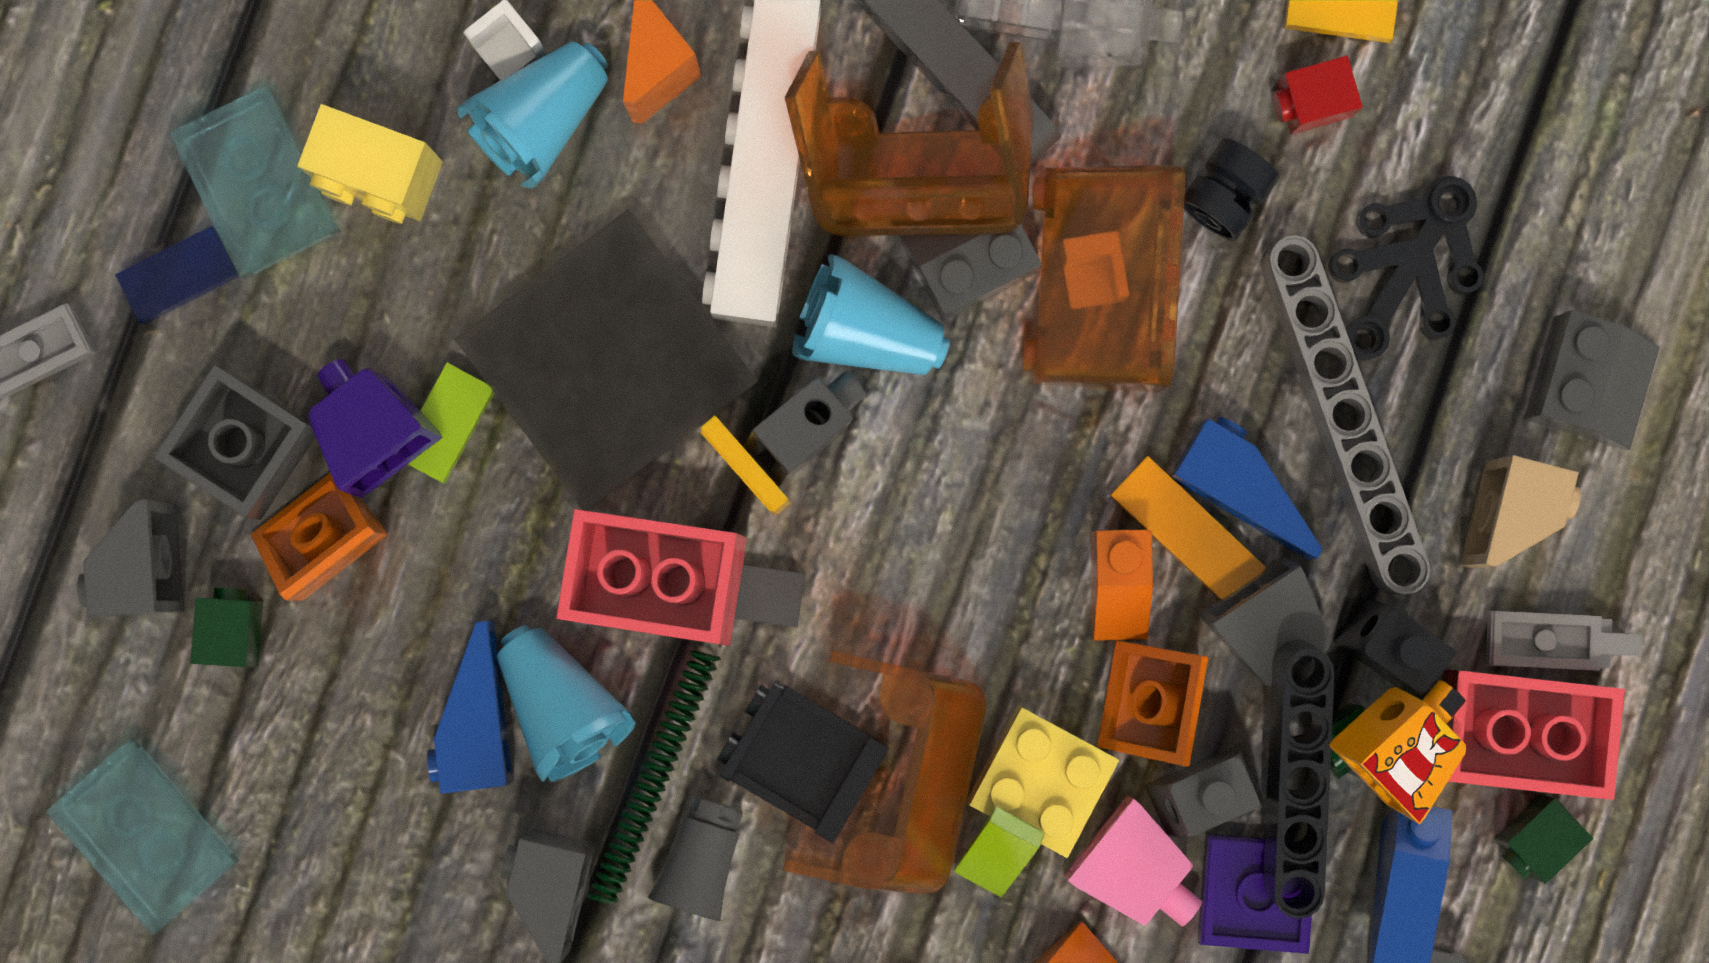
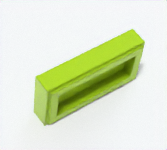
M446 363L420 410L437 428L443 438L408 465L446 484L497 389Z
M995 807L961 855L954 872L1002 898L1039 849L1045 833L1009 812Z

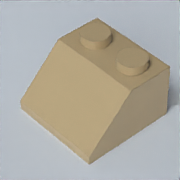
M1514 455L1485 461L1459 566L1467 568L1497 567L1564 528L1567 519H1573L1579 507L1581 489L1575 486L1579 472Z

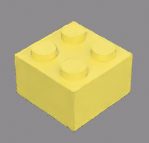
M321 104L297 167L311 177L309 185L321 190L322 195L352 206L354 198L361 199L363 206L372 209L371 213L386 220L402 224L405 216L421 221L443 161L426 142Z
M1017 705L966 801L969 806L990 816L995 807H999L1042 830L1045 835L1041 844L1068 858L1113 774L1119 759Z

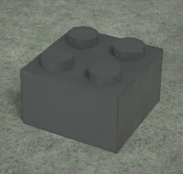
M214 365L153 458L245 518L261 520L316 435L309 421L234 372Z

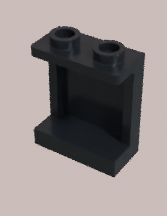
M778 680L774 682L771 689L761 684L744 712L753 717V720L743 737L732 732L717 758L719 762L726 765L720 777L750 791L815 830V834L834 844L889 750V745Z

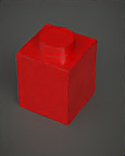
M1348 55L1286 72L1276 83L1277 91L1272 93L1277 118L1281 123L1287 122L1291 135L1352 118L1363 108Z

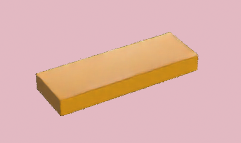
M1146 456L1109 495L1145 530H1152V537L1219 600L1230 595L1260 575L1267 568L1149 456Z

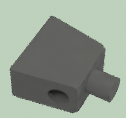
M844 371L827 387L820 379L815 378L755 427L743 448L780 488L846 430L853 420L848 411L866 396V392L857 379L847 371ZM805 415H815L820 420L821 425L812 424Z
M1285 557L1230 595L1199 613L1207 626L1247 670L1267 687L1272 686L1274 655L1280 646L1286 642L1297 639L1308 641L1323 653L1332 645L1331 638L1301 566ZM1312 656L1301 657L1294 663L1291 671L1294 681L1305 680L1312 674L1315 666Z
M1239 744L1196 762L1189 767L1182 768L1145 784L1162 827L1168 836L1191 837L1262 806L1261 792ZM1171 804L1173 805V807H1174V809H1175V811H1176V813H1177V816H1176V814H1175V812H1174V810H1173Z

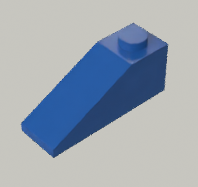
M1219 416L1216 423L1209 418L1200 422L1169 476L1178 484L1305 559H1318L1323 550L1257 447L1244 440L1248 432L1236 423Z
M494 620L475 623L434 737L435 749H430L427 753L431 782H439L440 794L507 786L513 782L501 672L497 659L498 646Z
M1432 806L1425 819L1419 825L1392 808L1380 825L1369 963L1431 962L1450 862L1453 810Z

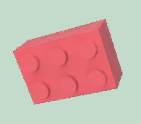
M574 509L556 619L730 646L747 538L732 532Z
M1450 669L1444 670L1442 681L1453 687L1466 700L1447 723L1452 731L1466 744V754L1448 782L1614 800L1625 689Z

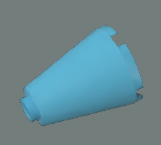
M571 41L466 99L458 106V115L461 119L466 114H469L474 124L467 132L500 170L508 176L515 170H518L527 177L520 185L534 189L544 179L607 84L608 77L604 70L608 67V64L603 55L593 45L589 43L580 45L577 42Z
M830 254L828 256L830 267L821 265L804 302L799 319L804 320L805 326L808 327L805 337L795 334L793 355L806 361L926 375L932 367L939 369L946 358L950 345V339L944 337V325L846 259Z
M524 625L511 631L501 640L503 648L497 654V659L535 772L541 781L544 782L548 777L550 782H554L575 774L601 758L597 751L607 743L608 739L616 747L632 732L636 722L630 712L544 628L531 630L529 625Z

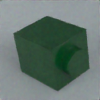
M214 587L213 598H196L190 664L231 667L258 666L263 601L247 600L246 589Z
M1543 794L1536 797L1494 837L1505 850L1499 856L1500 859L1517 877L1524 881L1529 876L1544 884L1550 881L1594 839L1556 798Z

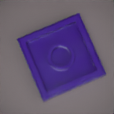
M1206 834L1201 891L1202 905L1200 907L1198 943L1200 945L1309 954L1312 915L1301 919L1287 916L1281 912L1265 890L1263 881L1265 838ZM1285 840V843H1288V844H1294V843L1299 842V841H1289V840ZM1294 877L1288 880L1283 886L1282 896L1290 898L1300 894L1305 885V878Z

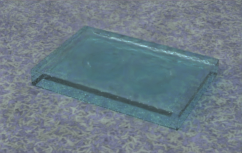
M267 85L169 132L239 277L246 279L341 232L321 191L310 186L311 177L297 167L302 152L271 89Z
M135 738L128 739L46 811L152 935L163 929L240 861Z

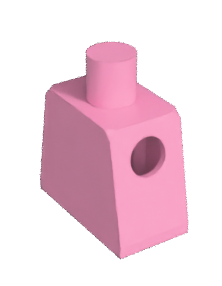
M1129 795L1125 797L1063 874L1073 886L1143 925H1146L1157 911L1161 909L1183 927L1194 917L1202 905V900L1181 884V881L1189 873L1193 864L1141 804Z

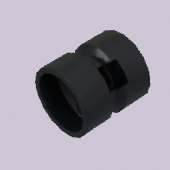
M1223 138L1205 163L1208 175L1197 176L1178 203L1190 217L1206 229L1224 239L1235 242L1254 216L1250 206L1252 204H1262L1279 181L1280 176L1275 168L1256 152L1239 142Z

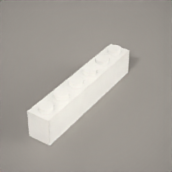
M754 0V7L744 6L740 38L749 39L746 60L736 59L732 88L733 91L741 92L739 112H729L725 133V144L734 145L731 166L721 165L717 197L726 198L724 218H714L710 239V251H717L719 254L716 273L706 272L702 304L711 305L710 314L713 319L777 328L821 17V0Z

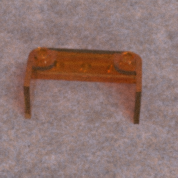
M1009 42L990 88V95L983 100L978 111L979 130L879 133L876 117L867 104L851 97L830 98L819 51H808L784 98L813 215L817 223L824 230L838 236L991 234L1011 232L1021 224L1029 200L1034 117L1020 42Z
M832 649L829 662L883 674L879 699L884 713L897 723L918 728L894 836L875 832H866L856 836L848 843L844 851L842 863L787 851L783 871L863 889L916 894L933 893L943 887L950 876L986 713L985 696L976 684L967 679Z

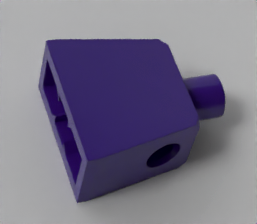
M344 359L332 361L318 372L317 378L328 396L310 409L308 418L334 483L339 490L363 498L443 438L437 428L388 377L370 368L363 369L354 375Z

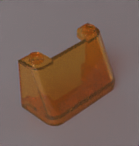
M1184 166L1046 167L1044 178H1034L1032 210H1042L1044 228L1038 327L1035 331V338H1025L1023 347L1022 370L1032 372L1031 385L1160 393L1171 385L1176 348L1185 194Z

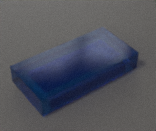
M210 226L115 274L138 322L146 324L239 277L240 274L217 228Z

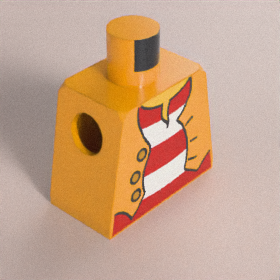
M1438 680L1423 700L1398 687L1390 688L1339 733L1329 746L1386 805L1420 825L1466 754V744L1447 725L1466 700L1453 687L1441 680Z

